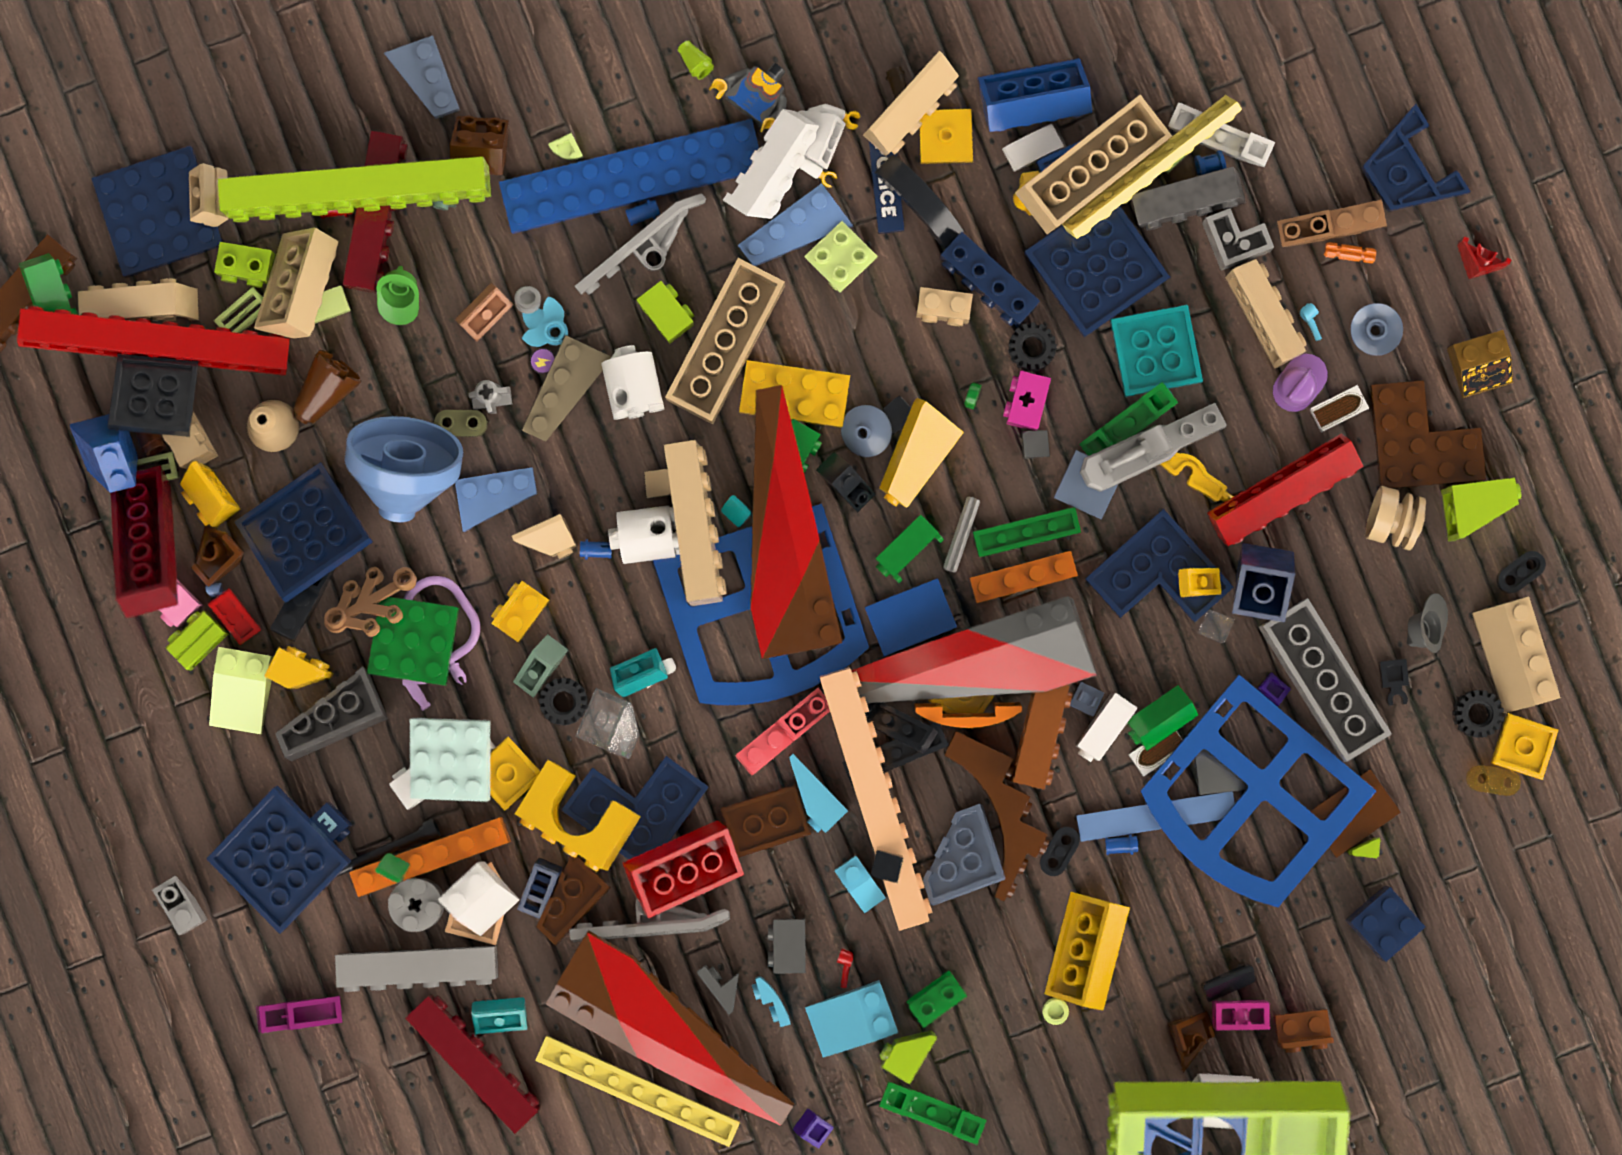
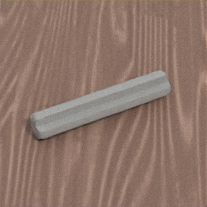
M966 498L943 566L947 571L955 573L958 569L980 504V500L976 498Z

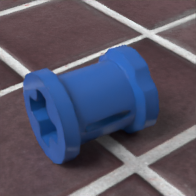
M1221 150L1216 151V154L1204 157L1198 155L1194 158L1198 176L1226 169L1225 158Z

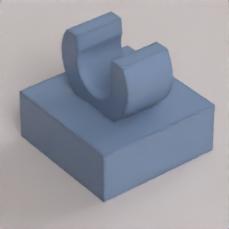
M1080 682L1072 697L1070 706L1094 717L1104 692Z

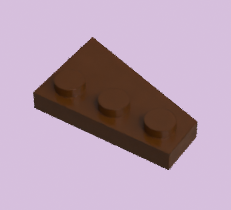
M571 855L569 856V861L558 879L554 893L549 898L536 926L556 946L570 932V929H573L611 888L593 869L586 866L585 862L578 855L576 858Z

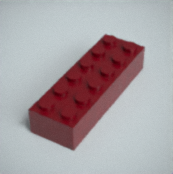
M160 465L137 471L136 486L110 493L115 599L126 618L179 605L171 484Z

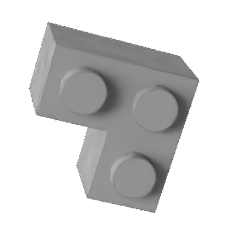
M1231 208L1208 216L1202 222L1221 271L1267 254L1274 248L1265 223L1240 232Z

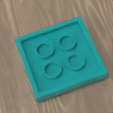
M1188 305L1110 320L1125 397L1148 393L1161 382H1164L1168 389L1203 382Z

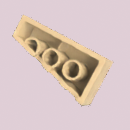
M160 279V284H152L151 281H137L136 286L129 287L126 283L112 284V288L104 289V286H88V291H78L79 315L84 312L97 314L101 318L116 315L124 317L125 320L128 319L129 321H135L138 318L150 320V317H153V320L171 322L176 321V316L184 317L188 320H199L198 290L176 283V279Z
M194 411L190 437L162 434L166 443L170 445L174 458L180 468L188 469L193 461L205 464L218 457Z

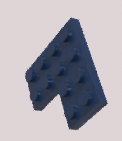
M1164 509L1085 578L1119 618L1160 584L1193 622H1196L1234 588L1220 572L1221 594L1194 597L1180 596L1178 576L1180 569L1216 567Z
M666 756L637 797L634 798L592 767L561 811L590 832L597 827L612 801L622 804L641 816L619 852L630 860L669 842L709 786Z

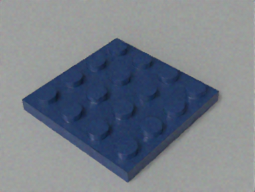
M192 146L91 178L123 277L128 278L219 248V243L223 242L219 226L211 227L204 225V223L200 224L190 221L189 171L198 166Z
M1120 206L1113 210L1108 218L1100 220L1084 236L1076 239L1062 225L1024 252L1084 338L1170 278Z
M321 462L235 521L236 526L285 603L373 542Z
M278 785L259 802L206 858L279 934L284 932L351 862Z

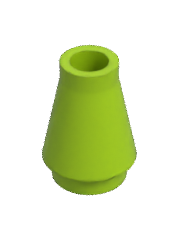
M689 40L683 42L678 47L677 51L682 56L692 77L701 80L712 72L714 68L712 59L692 45Z

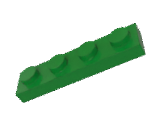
M1073 507L974 531L973 537L978 557L981 558L1079 534L1081 529L1076 509Z

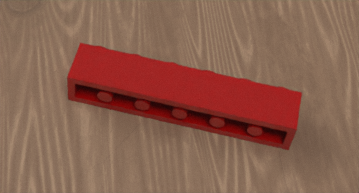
M1341 433L1207 512V515L1220 540L1227 546L1238 544L1245 536L1254 531L1262 530L1266 527L1267 523L1276 518L1284 517L1289 513V510L1309 502L1316 494L1331 489L1335 483L1343 478L1353 476L1357 470L1364 466L1352 441Z

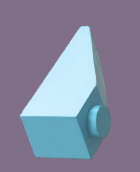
M792 754L789 757L807 815L810 817L807 822L817 832L822 829L826 833L848 810Z

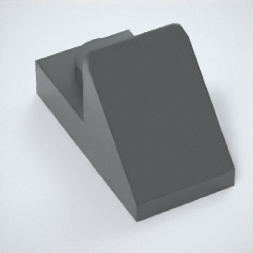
M705 964L697 971V974L729 1015L734 1010L739 972L721 985L719 981L722 977L713 966L709 969Z

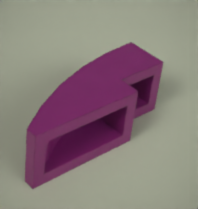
M340 996L256 1006L259 1033L343 1023Z

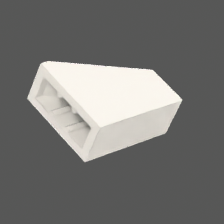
M1116 693L1110 694L1076 744V747L1080 749L1078 754L1090 762L1093 758L1100 761L1135 713L1137 707Z

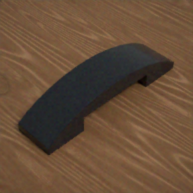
M894 154L874 172L890 191L894 190L929 228L927 231L944 250L961 232H964L939 197L911 168Z
M936 722L929 725L938 733L925 754L895 739L878 746L881 747L885 762L880 763L883 773L949 746L941 725ZM843 761L842 764L845 768L851 785L853 786L852 779L847 767L846 761Z

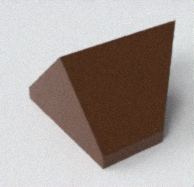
M205 526L195 563L191 568L207 587H210L240 564L244 552L227 533Z
M1207 1011L1168 1022L1183 1073L1207 1041L1215 1036Z

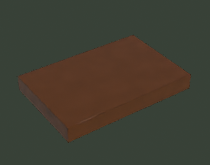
M1371 769L1362 773L1360 777L1373 787L1376 792L1329 847L1335 858L1401 813ZM1344 786L1311 809L1310 812L1318 819L1325 820L1348 793V788Z
M796 784L720 808L738 858L811 835Z

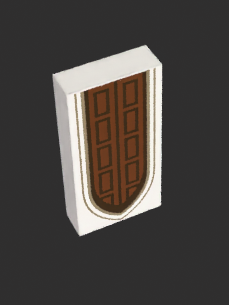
M1358 385L1309 410L1320 431L1323 432L1369 409Z
M1175 731L1148 751L1141 745L1128 755L1142 776H1145L1166 761L1182 742V738Z

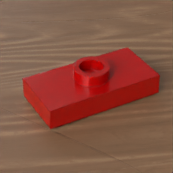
M230 587L208 602L209 607L239 645H242L261 631V627Z

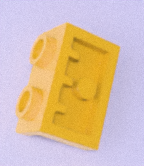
M521 581L520 584L515 583L507 593V596L510 597L504 606L499 604L491 615L494 618L491 624L518 643L550 601L524 581Z

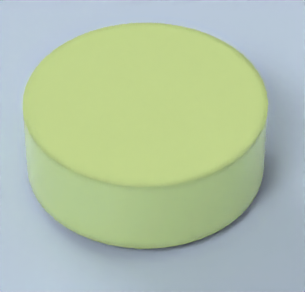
M1050 998L1043 1004L1042 1015L1048 1023L1059 1025L1068 1018L1069 1008L1063 1000Z

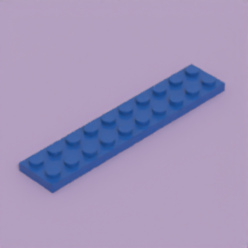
M752 119L501 181L499 185L511 233L514 234L738 178L741 172L745 174L752 165L750 158L755 150L759 149Z

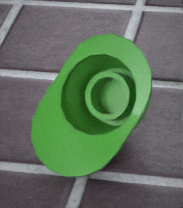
M398 266L397 270L388 272L377 283L378 311L383 319L396 325H406L412 322L417 317L419 311V290L416 279L411 273L403 270V266Z

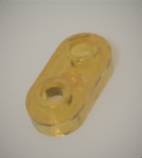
M1477 765L1472 767L1466 775L1468 786L1478 792L1511 796L1517 793L1521 785L1519 775L1509 769ZM1481 773L1486 777L1485 782L1482 784L1477 779ZM1506 778H1510L1512 781L1511 786L1508 788L1504 786Z

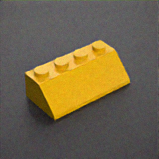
M1070 892L1044 994L1083 1007L1104 1011L1130 907Z

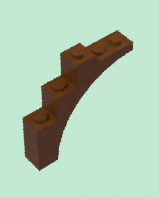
M955 731L944 756L961 765L978 781L989 796L997 813L1003 841L1002 869L1006 879L997 883L993 896L1005 901L1006 897L1011 899L1017 887L1014 880L1017 874H1023L1029 860L1025 859L1026 855L1029 854L1037 858L1038 854L1043 855L1049 844V841L1046 840L1048 834L1019 821L1021 816L1026 818L1032 803L1028 802L1031 796L1002 783L1004 778L1009 780L1015 768L1011 764L1013 758Z

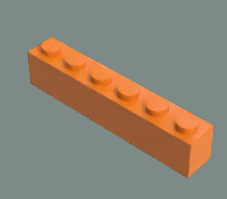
M503 817L395 856L410 864L403 879L404 881L509 843L511 839ZM381 861L349 872L358 897L396 884V882L376 873L375 869Z

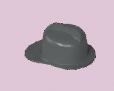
M1431 594L1427 598L1423 610L1409 618L1407 644L1409 646L1427 648L1432 653H1437L1440 650L1448 622L1447 605L1441 595Z

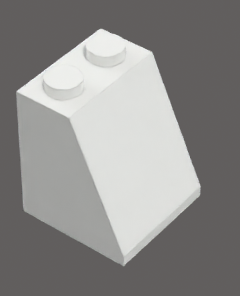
M482 861L471 868L438 900L457 921L479 936H482L520 899L487 863Z

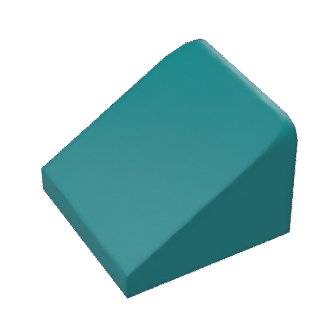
M732 495L721 508V512L736 527H741L752 515L751 510L735 495Z

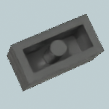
M805 918L773 919V925H768V941H773V951H768V967H774V973H805Z

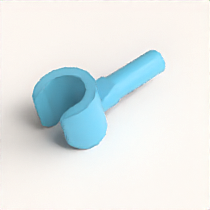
M1308 303L1300 310V316L1308 323L1315 340L1318 341L1322 337L1313 318L1319 312L1312 303Z

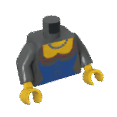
M773 63L766 73L756 66L752 69L745 68L727 75L723 79H715L708 88L709 91L713 88L719 90L716 95L717 99H720L725 93V100L761 127L760 132L770 129L782 109H786L787 106L784 87L778 83L786 71L776 63Z

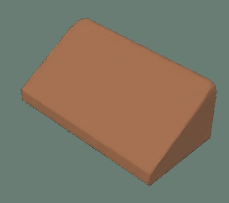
M491 283L455 321L478 341L514 304Z

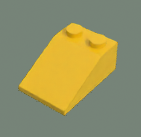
M193 461L180 483L184 489L181 494L190 505L193 503L199 509L197 516L205 526L210 524V526L217 528L240 511L241 508L210 467L197 461Z

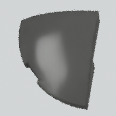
M1201 750L1194 758L1199 795L1247 789V784L1207 750Z

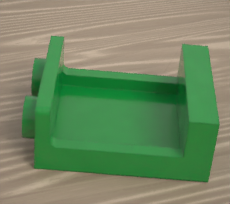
M947 970L907 999L906 1002L924 1028L966 998L967 995L951 972Z

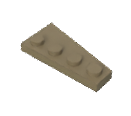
M565 335L523 425L522 431L547 441L603 371L601 363L611 359V356Z

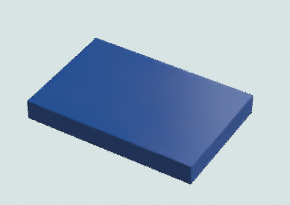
M938 578L865 607L883 656L957 628Z

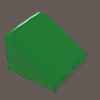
M387 853L375 871L396 883H400L403 881L410 864Z

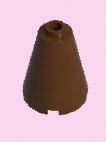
M318 350L315 354L293 407V410L296 412L294 416L304 424L309 422L314 424L361 383V380H359L360 376L342 360L338 362L331 359L333 355L324 350Z

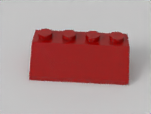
M718 820L622 863L630 885L648 918L744 875L728 828Z

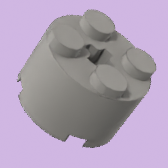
M422 877L407 879L399 883L391 892L388 899L390 916L400 928L406 931H423L440 920L444 906L438 899L444 894L441 888L429 879ZM413 898L422 901L420 911L417 908H412Z

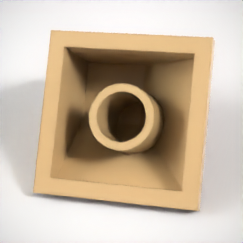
M561 514L512 535L516 543L551 557L558 556L559 559L573 553L572 548L577 547L565 518Z

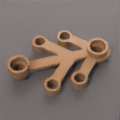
M377 567L368 569L362 590L354 580H349L343 585V594L338 606L329 609L324 616L325 627L332 633H339L346 628L362 630L369 637L377 635L380 631V626L374 619L361 620L353 617L360 613L386 617L389 622L398 623L403 617V613L398 606H383L377 603L400 590H412L417 582L416 575L410 568L402 567L394 573V582L372 594L375 585L383 581L384 575ZM359 595L356 604L349 607L351 599ZM397 612L395 616L391 617L392 613ZM371 625H374L372 629L368 630Z

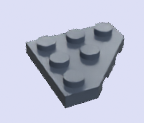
M981 804L955 813L951 821L952 825L946 837H943L935 854L936 858L930 870H927L923 878L930 905L934 906L1006 879L985 810Z

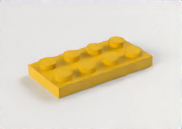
M747 360L739 413L755 415L756 390L782 385L791 421L795 419L798 422L841 428L843 427L850 375Z

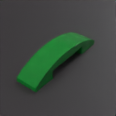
M1161 382L1079 445L1089 456L1138 434L1179 402L1164 382Z
M888 1081L879 1103L881 1108L933 1126L975 1145L978 1144L987 1121L957 1106Z

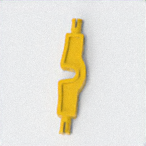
M1176 453L1170 460L1160 464L1173 476H1177L1185 466L1190 467L1192 473L1186 482L1187 485L1206 495L1214 502L1219 500L1226 502L1234 497L1226 491L1227 486L1208 474L1204 465L1197 458L1189 454Z

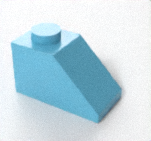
M856 855L834 870L864 913L886 898Z

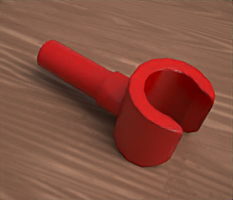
M841 949L837 959V963L844 965L840 986L842 988H847L848 974L854 957L852 952Z

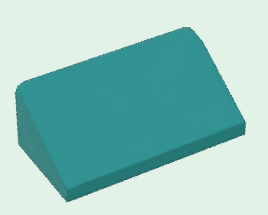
M656 648L610 668L614 690L622 697H626L668 678L667 671Z
M524 997L475 1001L472 1003L471 1013L475 1034L527 1030L528 1028Z

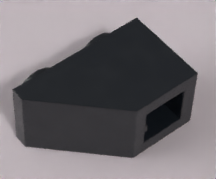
M835 452L816 469L821 477L857 513L876 495L852 466Z

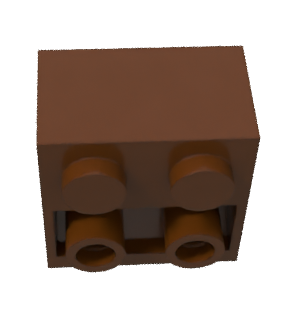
M457 116L450 142V159L484 157L489 165L490 175H503L506 162L509 120Z

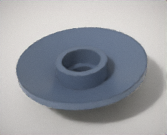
M1373 303L1364 306L1355 314L1351 322L1350 332L1353 342L1362 352L1373 356H1380L1391 352L1398 346L1403 336V324L1400 316L1393 308L1385 304ZM1372 326L1378 327V335L1371 333Z
M860 405L851 409L845 415L843 427H841V435L850 451L862 457H872L880 454L888 447L892 437V427L888 417L882 410L871 405ZM861 428L867 431V437H863L860 434Z

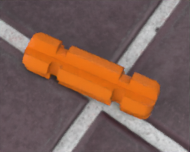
M1328 242L1324 248V256L1330 258L1338 256V259L1357 262L1363 260L1364 263H1373L1376 259V250L1372 248L1362 249L1359 246L1345 244L1338 246L1337 243Z

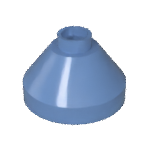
M397 416L374 418L356 425L347 436L345 464L350 473L373 503L379 507V514L384 519L393 522L412 520L416 512L453 485L460 476L463 458L461 443L446 429L428 421Z

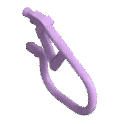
M442 576L423 578L416 582L412 590L406 592L403 599L413 600L414 596L425 587L440 585L453 593L470 619V637L463 646L452 652L449 672H451L456 683L463 685L459 678L462 677L466 683V675L459 667V663L455 661L470 652L476 645L480 636L479 617L455 582ZM402 679L403 685L407 688L413 699L421 706L422 711L431 706L419 685L427 683Z

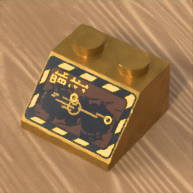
M1504 330L1457 343L1447 348L1462 398L1513 383L1512 357Z

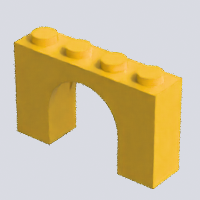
M547 760L515 812V815L522 818L519 823L532 831L535 827L543 832L541 837L552 844H555L556 841L563 844L564 848L562 850L575 858L577 855L585 858L584 864L597 872L599 869L608 871L641 816L622 804L612 801L594 830L582 836L570 835L560 823L558 810L562 798L576 775L557 763Z

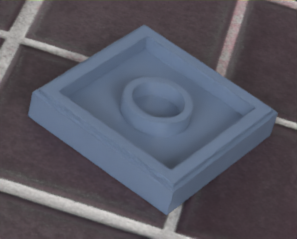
M1075 450L1054 498L1102 520L1118 484L1101 492L1087 487L1080 474L1083 459L1089 455Z

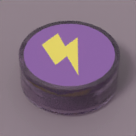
M539 348L532 353L530 365L537 374L547 375L555 355L547 348Z

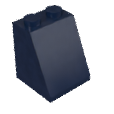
M1242 543L1237 565L1232 613L1285 623L1295 576L1294 552Z

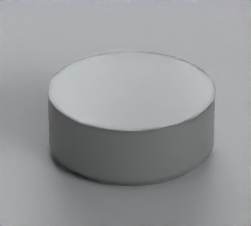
M524 286L517 290L515 293V306L520 312L530 314L539 309L541 296L536 288Z

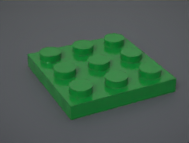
M388 597L379 602V605L398 606L403 613V617L398 623H391L386 617H376L380 631L377 635L373 636L367 674L446 686L459 608ZM397 612L392 613L391 617L395 616Z

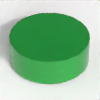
M974 382L970 384L964 403L966 408L975 409L982 388L981 384Z

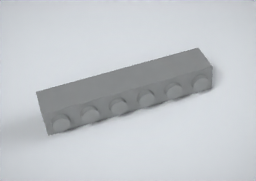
M497 945L341 953L335 955L336 987H344V992L360 991V986H370V990H385L386 985L397 984V989L413 988V983H423L424 988L439 987V982H450V986H464L466 981L476 980V985L492 984V979L498 978Z

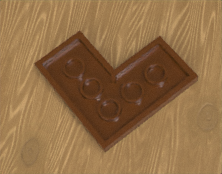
M1424 380L1370 386L1379 486L1394 489L1486 480L1481 428L1429 432Z

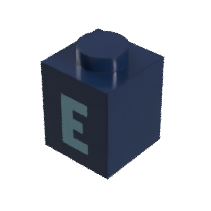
M327 802L310 818L333 843L337 841L340 844L351 833L348 829L353 824L331 802Z

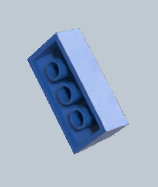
M1080 59L978 77L985 119L990 132L1004 131L1008 128L1030 126L1045 121L1053 122L1061 118L1079 117L1092 113L1090 85Z

